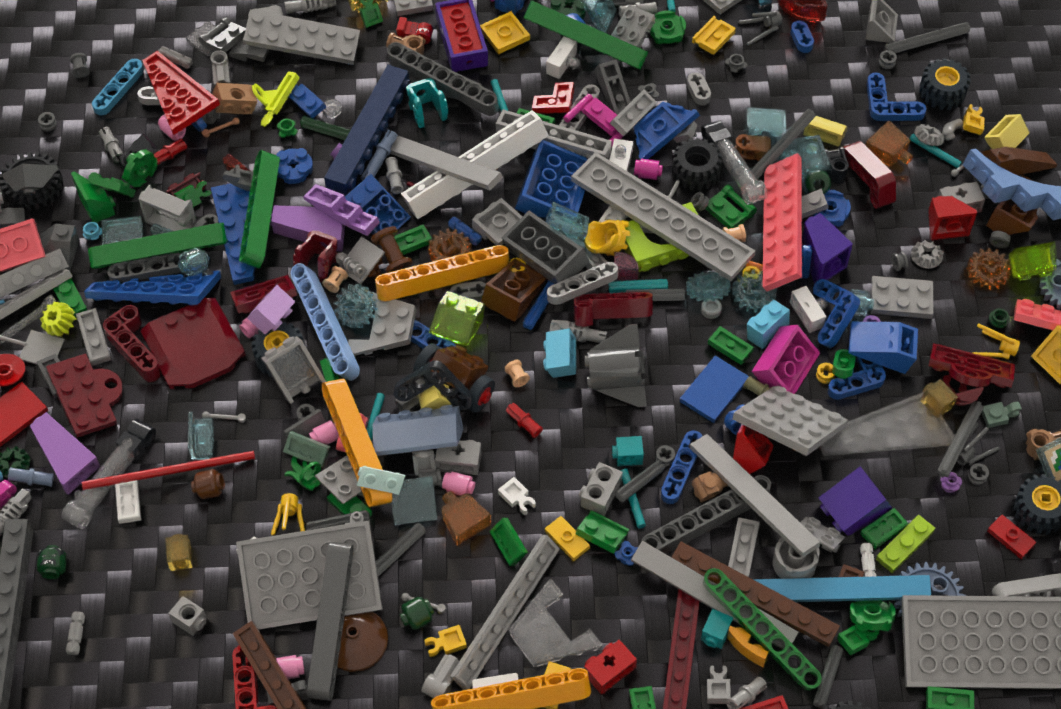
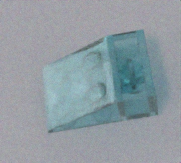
M746 107L744 131H748V135H762V132H767V136L780 137L782 133L787 131L786 111Z

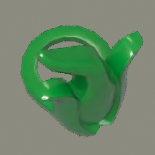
M293 456L291 460L293 471L285 472L284 476L294 478L301 486L310 491H313L315 487H319L320 481L315 475L320 473L321 464L313 461L307 465V461L304 460L301 467L297 463V457Z

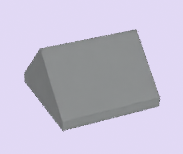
M884 0L871 1L866 40L886 43L895 42L898 14Z

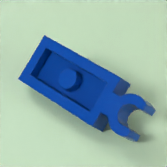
M302 83L299 86L296 84L289 95L290 100L310 118L316 117L326 108L324 102Z

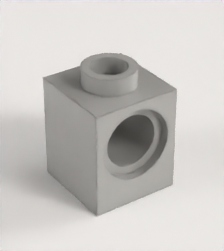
M184 596L181 597L169 612L172 623L192 636L204 627L207 619L204 609ZM188 615H194L191 619H185Z

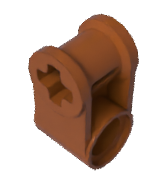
M741 134L736 138V146L733 153L738 159L760 161L771 149V139L767 136Z

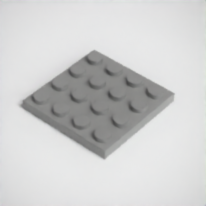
M773 386L770 390H767L735 411L733 415V420L806 456L843 430L848 422V419L841 417L839 413L824 409L820 404L812 403L803 396L793 394L781 386Z

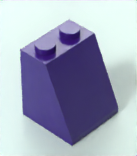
M821 213L814 217L811 216L805 221L802 234V246L810 245L812 247L810 272L814 283L820 279L829 280L848 266L853 243Z
M861 466L819 497L823 503L820 505V508L827 516L832 515L835 519L832 524L840 533L844 531L847 536L868 526L893 509Z

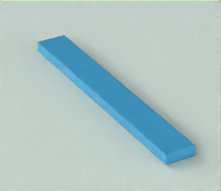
M930 575L753 579L795 602L902 600L903 595L931 596Z

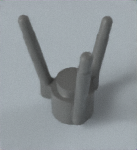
M779 11L753 13V17L759 18L739 21L740 25L763 21L764 25L770 28L747 42V45L750 46L771 32L779 30L778 26L782 25V16Z
M976 422V424H975V426H974V428H973V430H972V432H971L969 438L971 437V435L973 434V432L976 430L977 426L979 425L978 422ZM984 428L969 444L967 443L957 459L959 464L971 466L976 461L1000 450L999 447H995L974 457L976 451L973 446L988 432V428Z

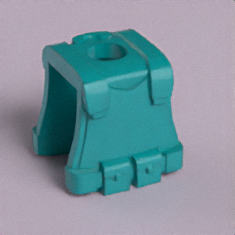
M423 79L406 87L407 95L409 96V108L413 110L414 118L419 128L425 127L422 104L430 101L433 102L441 120L447 119L448 107L445 95L441 90L438 91L433 79ZM419 90H425L423 95H416Z

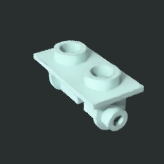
M363 466L359 467L358 470L359 479L357 486L399 495L405 475Z

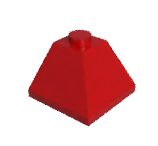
M953 196L932 198L929 206L930 239L937 240L969 236L977 215L976 209Z
M741 424L737 433L733 459L745 471L751 474L766 465L773 449V444L767 436Z

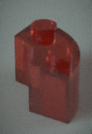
M778 0L780 7L797 19L817 22L824 21L826 18L828 5L825 0Z

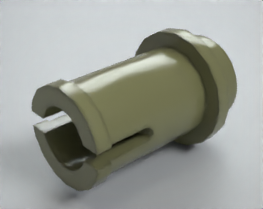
M749 376L744 383L745 389L752 391L758 396L771 389L768 384L764 385L752 376Z

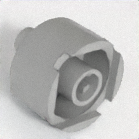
M781 537L776 544L772 560L776 574L781 579L811 578L818 564L819 547L802 557Z

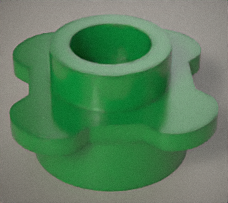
M291 119L281 120L277 124V128L280 130L279 136L284 138L296 135L298 131L295 129V121Z

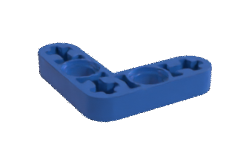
M876 72L868 76L869 110L874 120L919 121L925 117L927 108L923 103L917 101L888 102L884 76ZM879 94L882 96V98L876 99L873 97V95ZM901 109L903 113L897 114L893 110Z
M820 279L814 284L813 293L835 307L818 334V342L827 348H831L837 344L857 311L860 299L852 292L830 281ZM823 288H827V289H828L827 293H826L825 291H823L822 289H823ZM840 292L838 298L833 300L834 294ZM842 316L841 322L836 324L837 318Z
M856 356V363L860 371L853 373L851 377L846 379L835 378L831 380L828 387V395L838 400L881 387L886 377L883 367L876 363L865 364L862 358ZM873 373L875 377H880L879 380L872 378ZM859 380L861 381L862 386L855 387L852 385L851 381Z

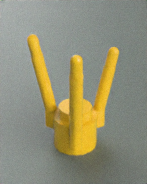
M977 324V327L982 329L983 334L1001 341L999 350L1003 351V353L973 352L974 354L986 357H1000L1008 360L1010 355L1016 356L1020 341Z
M288 493L281 496V504L278 505V512L271 531L272 536L276 533L281 515L283 514L282 530H285L288 516H293L295 512L297 513L300 531H305L302 505L298 504V496Z

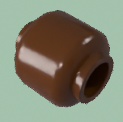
M215 469L196 473L194 481L191 482L192 491L194 494L197 493L201 499L221 495L222 490L225 489L222 473H218Z

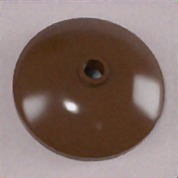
M370 611L345 615L338 669L350 672L362 671L375 665L382 658L388 645V633L384 622L377 614ZM351 631L357 632L355 635L349 634Z

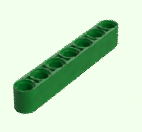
M530 1L524 15V19L640 70L648 55V52L534 1Z
M263 150L259 151L255 159L239 255V262L258 269L261 267L265 257L280 157Z
M214 223L88 248L91 269H98L117 263L172 253H182L223 245L228 242L224 223Z
M716 568L709 569L705 573L703 584L713 597L769 652L772 658L801 688L807 691L816 689L822 680L820 672L721 570ZM716 575L719 577L720 583L711 585L708 582V577ZM731 591L735 594L736 599L729 602L725 600L723 594ZM744 607L750 609L752 616L743 618L740 615V609ZM764 624L768 630L767 634L760 635L757 633L756 625ZM776 640L782 642L784 649L779 652L775 651L772 648V642ZM790 657H796L799 660L800 666L798 668L789 666L788 659ZM805 675H814L816 684L808 685L804 680Z

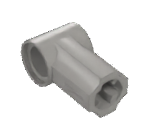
M224 51L213 52L210 59L214 87L216 83H230V66L227 54Z
M445 654L434 673L426 678L422 692L432 698L448 694L453 682L450 675L459 663V660L452 655Z

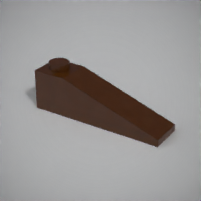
M1012 147L981 151L986 158L1015 175L1056 168L1058 165L1046 152Z
M1024 175L1021 176V177H1023V178H1025V179L1031 180L1030 178H1028V177H1026V176H1024ZM1011 199L1002 201L995 208L986 226L991 228L992 231H1002L1008 235L1030 231L1038 219V215H1036L1038 208L1024 212Z

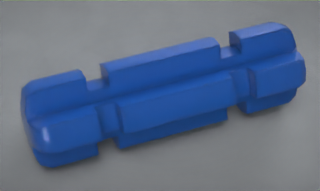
M452 217L448 222L449 227L456 230L465 239L470 240L473 245L477 246L482 241L480 234L474 233V230L465 223H460L461 220L457 217Z
M810 245L802 246V278H808L810 273L812 247Z

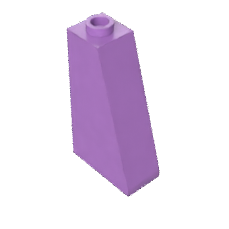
M274 205L270 219V225H272L274 233L305 242L310 231H320L335 237L338 244L336 251L342 252L345 225L329 217L316 207ZM320 242L322 246L327 248V244Z
M47 412L36 418L30 425L37 442L67 495L100 468L97 457Z

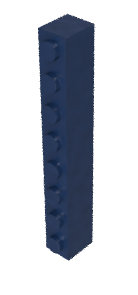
M391 65L386 66L324 177L326 188L345 196L351 189L355 188L356 179L359 175H362L366 161L371 159L372 150L380 142V136L382 132L386 131L389 119L394 117L397 105L401 104L403 100V94L407 90L406 87L411 84L407 70Z

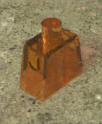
M890 121L872 135L865 144L887 166H893L898 160L908 165L913 158V155L908 152L909 138Z
M453 491L443 495L442 500L446 505L441 508L442 518L456 546L491 525L490 513L468 493L458 498Z

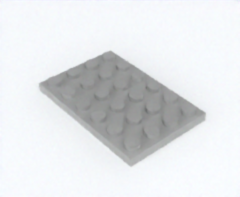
M370 521L236 542L247 622L253 621L258 629L317 620L327 550L330 542L353 544L354 546L345 615L382 610Z

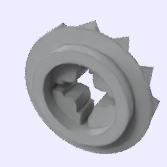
M921 124L914 131L916 137L927 145L939 146L944 142L945 136L935 127Z
M924 240L921 243L917 242L912 247L911 257L920 267L934 268L942 262L943 251H941L940 245L934 244V241L930 243ZM924 251L931 252V256L928 254L923 255Z

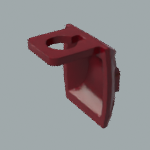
M950 374L942 378L947 397L944 398L953 405L963 406L975 402L984 389L979 387L967 390L966 384L960 382L959 393H955V390L949 385L952 379Z

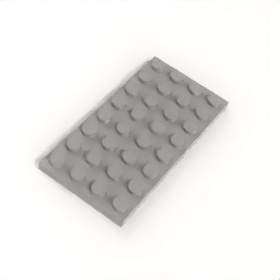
M902 596L905 688H927L931 686L941 688L1061 689V597Z

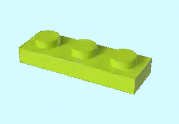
M918 515L877 555L876 561L893 574L934 533L936 528Z

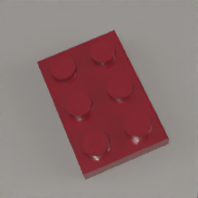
M285 275L232 291L230 295L238 313H249L276 285L291 298L297 296L296 289L289 276Z

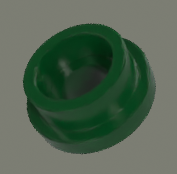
M998 308L990 313L989 322L992 326L1004 328L1009 324L1010 317L1006 310Z

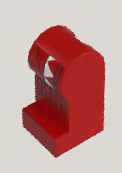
M400 17L396 32L397 36L402 38L412 34L421 36L425 39V44H428L431 40L433 27L429 23L409 22L407 18Z

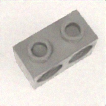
M599 462L596 469L592 468L590 471L587 486L583 485L579 493L581 507L605 516L622 483L623 472ZM606 478L608 481H601L600 479ZM597 495L599 498L594 499L591 496Z

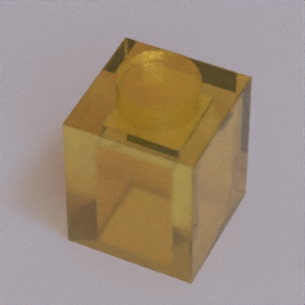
M940 379L934 384L932 382L923 389L924 394L920 401L939 418L953 408L958 396Z
M176 534L165 538L167 563L170 571L193 568L191 544L188 535Z

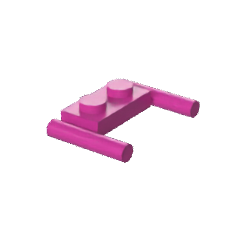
M587 94L563 117L568 123L582 111L583 114L612 136L609 139L612 141L611 148L614 139H621L623 137L610 124L617 114L596 97L593 99L591 94Z

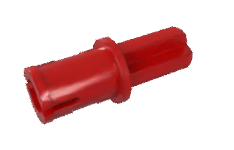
M180 138L168 146L165 145L162 150L156 152L154 157L157 158V165L167 159H173L176 154L186 150L187 145L183 139Z
M515 403L508 405L506 412L518 422L519 427H523L533 438L541 434L543 428L531 418L529 413H525Z

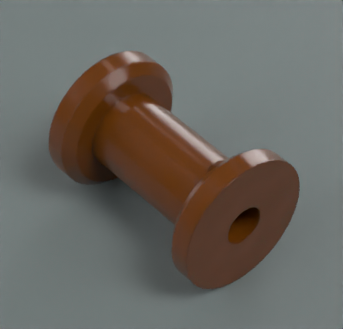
M395 226L384 228L371 237L372 243L380 245L385 252L384 254L389 262L386 268L387 273L408 268L413 264L411 258L403 257L394 238L398 232Z

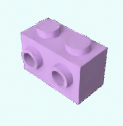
M276 285L249 314L247 319L264 334L268 333L271 329L275 331L282 324L280 319H285L293 311L290 307L295 301Z

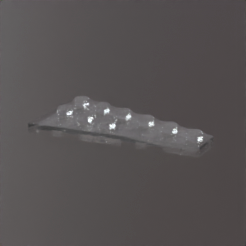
M927 391L848 421L847 426L819 446L823 455L827 456L950 446L955 435Z

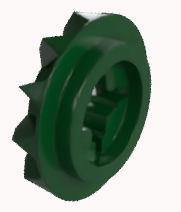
M15 446L11 449L6 448V451L0 453V471L3 477L8 478L10 469L8 461H11L13 457H15L17 462H13L11 467L25 470L29 468L30 457L24 448L19 449Z

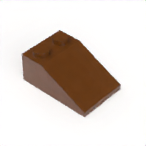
M515 258L486 283L480 303L515 322L527 310L548 279L529 265ZM520 266L525 267L524 271H517L515 273L511 271L512 268L520 270Z

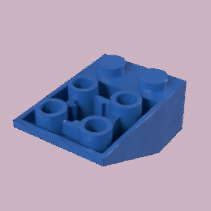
M372 174L367 176L345 196L347 201L360 205L363 212L378 217L380 223L371 231L373 235L391 226L399 229L411 217Z
M852 321L848 353L906 374L917 360L918 329L901 322Z

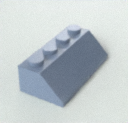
M444 405L439 409L427 407L415 412L404 410L398 414H379L373 422V447L377 456L458 446L463 432L459 406Z

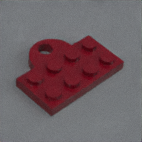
M933 343L928 366L934 370L949 371L952 378L970 386L984 387L994 383L998 387L1004 388L1007 386L1012 388L1015 364Z
M86 353L46 366L48 376L76 438L117 425V420L111 406L115 405L122 396V381L116 373L108 369L93 370ZM109 382H113L117 386L113 389H109L105 385Z

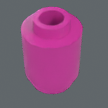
M641 158V160H636L634 175H637L638 178L657 180V177L662 176L663 165H659L660 161Z

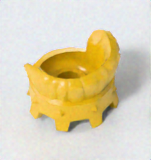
M606 220L603 223L597 221L589 223L584 232L585 246L591 253L618 257V252L621 249L626 250L628 247L625 244L626 236H630V231L625 228L629 226V221Z

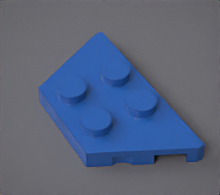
M662 102L634 125L640 160L641 158L649 159L700 116L698 111L695 109L690 111L684 109L683 106Z

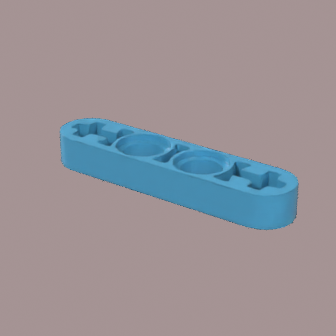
M139 59L127 61L94 98L92 107L97 115L109 113L140 78L144 68ZM122 78L128 79V81L125 83L119 82V80H121ZM110 91H117V94L113 96L108 95Z

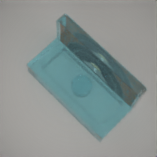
M193 411L188 414V450L191 460L213 458V419H195Z

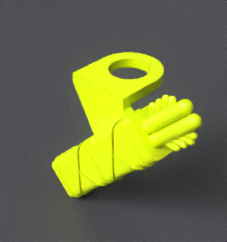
M287 72L277 90L264 91L258 84L252 85L254 95L266 107L265 110L268 112L261 120V126L266 127L272 121L273 115H277L280 109H282L283 104L299 81L300 77L296 73Z

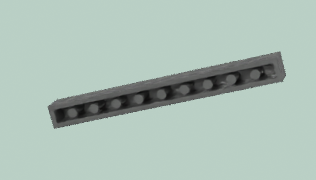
M6 519L0 554V709H8L33 538V529L28 519Z

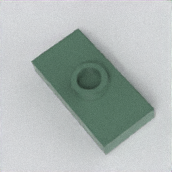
M291 431L289 432L283 452L310 463L317 461L323 467L330 446Z

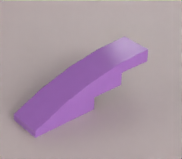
M315 184L303 196L304 200L321 212L366 236L380 223L378 217L363 212L360 205L347 201L343 194Z

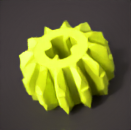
M54 301L52 305H47L46 311H42L44 316L40 318L42 322L41 327L51 336L62 337L64 333L69 334L70 327H74L72 322L76 320L75 316H73L75 312L68 304Z

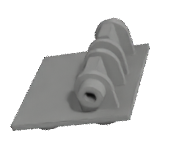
M628 5L611 36L641 48L644 42L643 37L647 38L645 33H650L649 30L655 24L656 17L652 13Z
M361 236L348 255L342 252L338 253L335 258L336 262L340 264L339 267L344 269L349 277L362 284L385 252Z
M348 456L315 475L342 504L357 495L364 497L360 486H357L358 481Z
M805 517L800 522L820 541L821 548L830 553L838 551L839 544L845 538L838 530L821 525V522L813 517Z

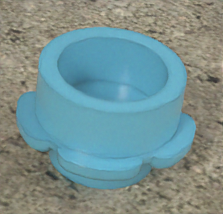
M88 222L83 227V237L87 240H96L102 234V228L95 222Z

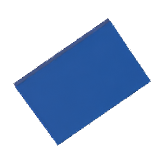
M714 356L680 397V402L715 423L742 390L749 376Z

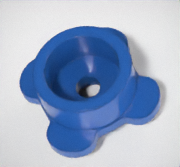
M624 541L621 544L620 550L615 552V557L624 564L633 565L634 562L631 559L638 547L630 545V542Z

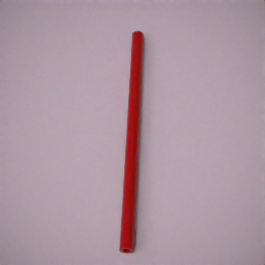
M254 451L82 481V488L87 490L255 459Z

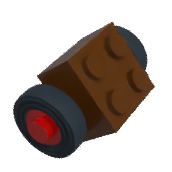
M435 344L427 345L417 357L413 372L430 361L437 360L442 362L472 393L473 400L469 409L473 412L480 411L491 398L495 388V381L485 376L489 366L483 363L484 360L475 355L471 356L466 353L467 350L459 345L442 349ZM446 382L450 386L455 387L454 384Z

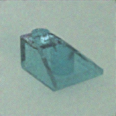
M580 0L596 28L607 33L616 13L613 1Z

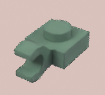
M1002 402L983 406L984 408L981 413L987 428L1008 424L1009 417L1019 416V410L1022 408L1019 402L1010 403L1006 407L1003 406Z

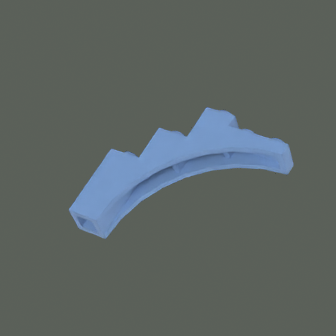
M977 149L969 151L963 166L984 186L982 191L994 203L1011 199L1024 212L1041 208L1052 220L1061 219V186L1047 185L1025 179L998 166Z

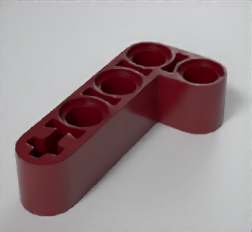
M861 141L844 146L849 167L870 187V200L874 208L878 209L896 201V179L892 171Z
M649 292L582 294L573 298L575 325L581 327L593 325V319L640 318L653 315V294Z
M127 305L104 321L103 328L109 342L144 380L154 382L161 375L158 361L133 334L141 327L142 321L138 309L133 305Z

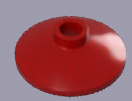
M0 354V386H9L18 382L25 374L23 360L13 354Z

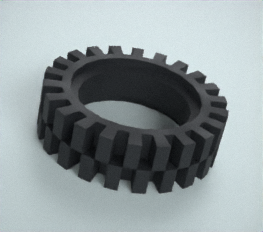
M27 152L28 157H24L23 153L19 154L20 159L17 160L14 156L11 158L13 163L7 161L5 163L6 168L2 167L1 169L2 174L21 164L57 165L58 170L45 186L35 191L36 193L32 195L15 192L3 179V175L0 174L2 192L8 203L11 202L12 206L16 207L18 205V208L26 206L27 210H31L32 205H34L35 209H40L39 204L42 203L46 207L48 206L47 200L52 203L55 201L53 196L58 197L60 195L59 191L63 189V177L58 163L51 156L48 157V154L43 153L41 157L40 152H35V156H33L32 152Z

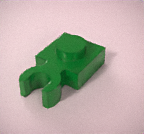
M359 0L364 6L359 11L366 28L383 22L377 3L372 4L373 0Z
M201 181L197 184L196 188L190 184L174 193V195L184 201L191 200L193 207L202 203L199 197H207L212 192L210 190L203 192L202 187L207 182Z
M854 625L839 633L837 640L850 655H853L868 647L869 642L877 638L879 631H859Z

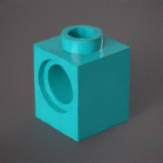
M642 436L616 437V446H612V457L617 459V466L643 465Z
M712 609L702 630L701 641H704L709 647L722 649L728 636L729 627L732 626L733 617Z

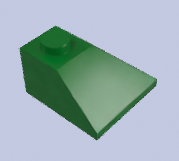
M71 173L78 196L92 222L97 223L115 215L113 207L116 204L111 195L107 196L103 188L90 183L88 179L78 173Z

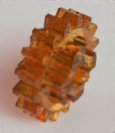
M447 228L446 233L440 230L439 236L433 235V240H429L428 252L431 261L469 253L472 250L469 237H464V232L458 234L457 229L450 232L449 228Z
M990 248L987 249V252L980 249L979 253L974 252L972 257L969 258L967 266L969 278L974 277L973 283L980 282V287L988 285V288L991 289L992 285H995L996 288H999L1000 284L1005 285L1011 276L1012 266L1009 265L1010 259H1004L1006 254L999 255V250L997 249L995 252H991Z

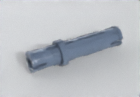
M387 130L381 143H378L374 156L360 177L362 181L370 174L375 177L384 159L391 153L390 149L398 137L395 132L391 131L390 133V130Z

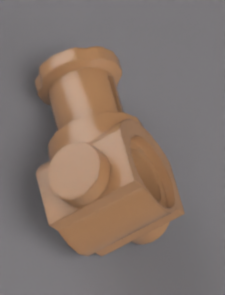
M391 32L386 42L387 48L391 43L398 42L424 56V44L426 41L423 37L412 34L402 38L397 36L396 33Z
M1033 429L1026 433L1028 438L1026 450L1034 460H1046L1044 452L1061 443V429L1054 433L1044 429Z
M710 471L699 475L692 481L694 494L701 503L714 498L722 492L723 488L728 486L716 473Z

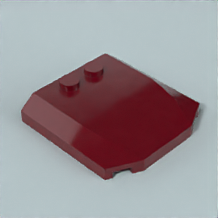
M204 298L197 305L185 306L148 322L141 330V334L150 352L157 359L160 371L170 389H174V386L195 388L232 371L235 363L246 355L216 298Z

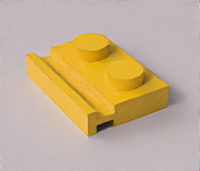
M713 16L692 38V43L699 44L700 48L715 55L735 34L736 28L722 20H717Z

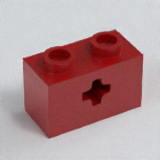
M618 640L614 644L611 642L606 645L602 653L597 657L592 656L585 663L584 669L588 672L591 684L602 695L636 669L637 659Z

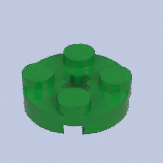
M661 11L655 14V24H653L649 31L656 43H674L683 40L686 22L681 15L679 17L673 11Z
M146 149L140 150L136 154L131 153L127 157V165L122 174V179L133 187L144 185L147 182L145 181L147 176L152 177L156 170L157 158Z
M882 600L857 601L854 604L853 602L851 603L849 616L859 631H889L895 620L896 610L891 602L887 604Z

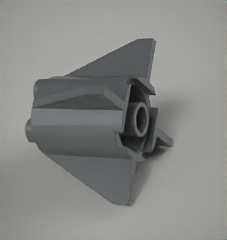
M638 324L626 326L590 349L587 356H585V366L590 370V376L587 377L589 389L593 388V390L637 407H646L645 379L641 378V374L645 373V361L647 358L646 355H643V350H640Z

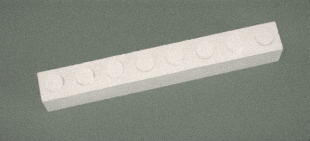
M531 110L465 152L459 158L496 170L519 154L524 153L533 145L540 143L549 135L541 118ZM436 171L401 194L410 211L419 219L474 184Z

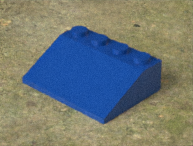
M542 140L533 154L515 209L523 213L531 211L538 217L576 220L585 189L572 182L571 176L588 158Z

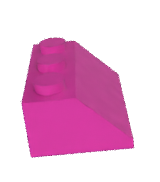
M798 325L780 326L751 372L764 385L768 384L769 388L781 386L795 394L820 352Z

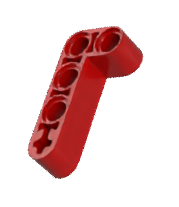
M240 645L237 646L232 655L236 709H277V707L271 705L259 707L257 674ZM243 657H245L247 666H243L242 664ZM244 677H250L248 682H240ZM246 698L252 699V701L248 704L242 703V701Z

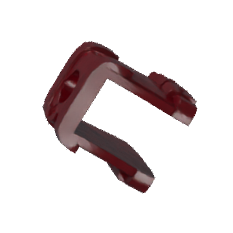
M310 231L306 241L295 248L293 265L301 263L307 266L315 253L319 254L318 279L323 283L324 279H328L329 269L332 264L337 263L335 258L338 246L337 239L320 231ZM320 242L327 244V248L322 246Z

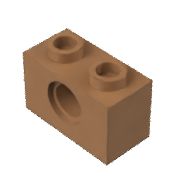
M216 83L212 95L220 103L215 108L216 113L252 114L258 102L253 93L252 85Z

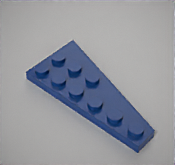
M231 183L211 187L219 223H224L228 243L224 244L233 284L237 285L254 281L255 267L239 262L250 191L236 187Z
M220 270L213 271V275L205 276L202 275V272L194 273V275L183 277L182 274L149 277L150 281L139 282V278H135L121 284L118 280L93 282L84 292L87 299H94L96 301L108 299L115 302L129 300L134 303L150 301V303L169 302V304L188 303L189 305H197L221 279Z

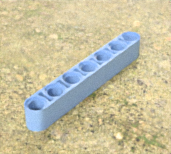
M298 263L294 265L290 273L291 278L333 371L349 381L356 379L360 372L359 365L317 274L304 264Z

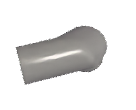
M959 118L944 125L942 134L945 136L946 141L955 138L954 131L963 127L962 119Z

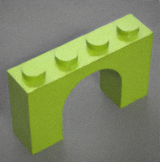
M692 202L682 205L698 215ZM634 220L629 221V226L625 228L630 231V236H626L625 244L628 245L625 252L636 273L648 271L653 267L666 265L669 262L685 259L690 256L672 244L660 245L651 242L643 233L639 223Z

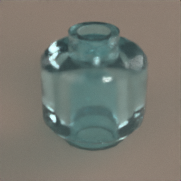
M195 247L180 254L178 267L187 276H195L207 270L209 257L204 250Z
M850 290L860 299V305L854 316L865 317L869 310H873L874 299L870 298V293L866 290Z

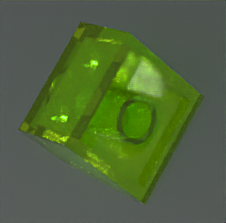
M1055 241L1015 248L1009 254L1013 279L1028 280L1032 278V275L1039 274L1040 277L1052 275V272L1057 269Z
M447 291L438 304L429 333L467 346L483 322L485 304Z

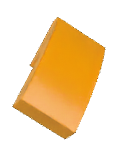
M730 626L727 638L731 644L747 659L764 668L769 652L759 644H750L751 634L745 629Z

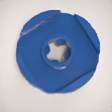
M304 148L279 151L276 156L280 157L277 177L283 179L285 183H301L306 180V176L309 173L311 175L313 171L312 158ZM291 164H297L295 168L290 166Z
M828 190L824 196L828 206L831 205L834 210L826 209L812 216L814 217L821 213L834 226H842L849 217L850 202L843 197L841 192Z

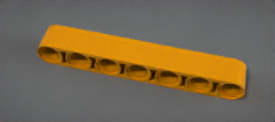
M497 245L379 275L375 279L377 298L381 301H390L499 273L509 264V250L506 246Z
M343 378L323 382L322 394L357 481L359 479V467L367 466L383 470L346 380ZM360 486L369 507L392 502V493Z
M577 668L439 695L432 699L431 706L432 709H535L585 699L590 696L591 687L587 670Z

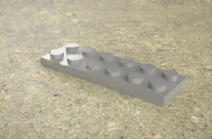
M250 9L243 44L354 65L360 30Z

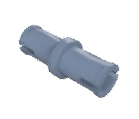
M10 467L8 481L25 482L30 486L38 484L52 487L54 473L39 472L33 468L25 470Z

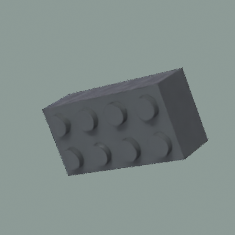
M528 211L501 237L510 253L523 260L553 284L577 275L589 263V259L581 246L531 211Z

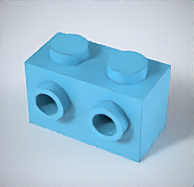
M772 300L768 305H764L761 311L747 322V339L761 349H764L771 342L780 326H789L790 310L776 300Z
M570 328L546 332V340L543 343L546 352V359L543 360L544 369L553 378L576 374L575 335Z

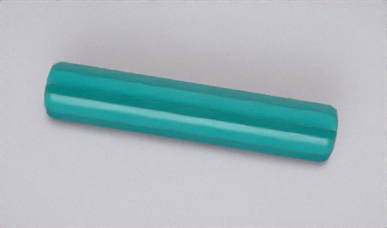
M667 279L613 281L608 284L609 293H625L626 290L668 289Z

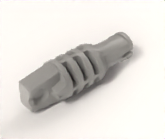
M296 0L285 2L287 14L298 11L308 13V11L313 12V10H324L336 6V0Z
M552 320L549 330L550 332L570 328L576 337V341L581 343L586 341L601 343L607 336L606 331L589 329V326H577L575 322Z
M21 489L0 510V536L4 533L6 519H19L21 514L28 508L31 495L27 490Z

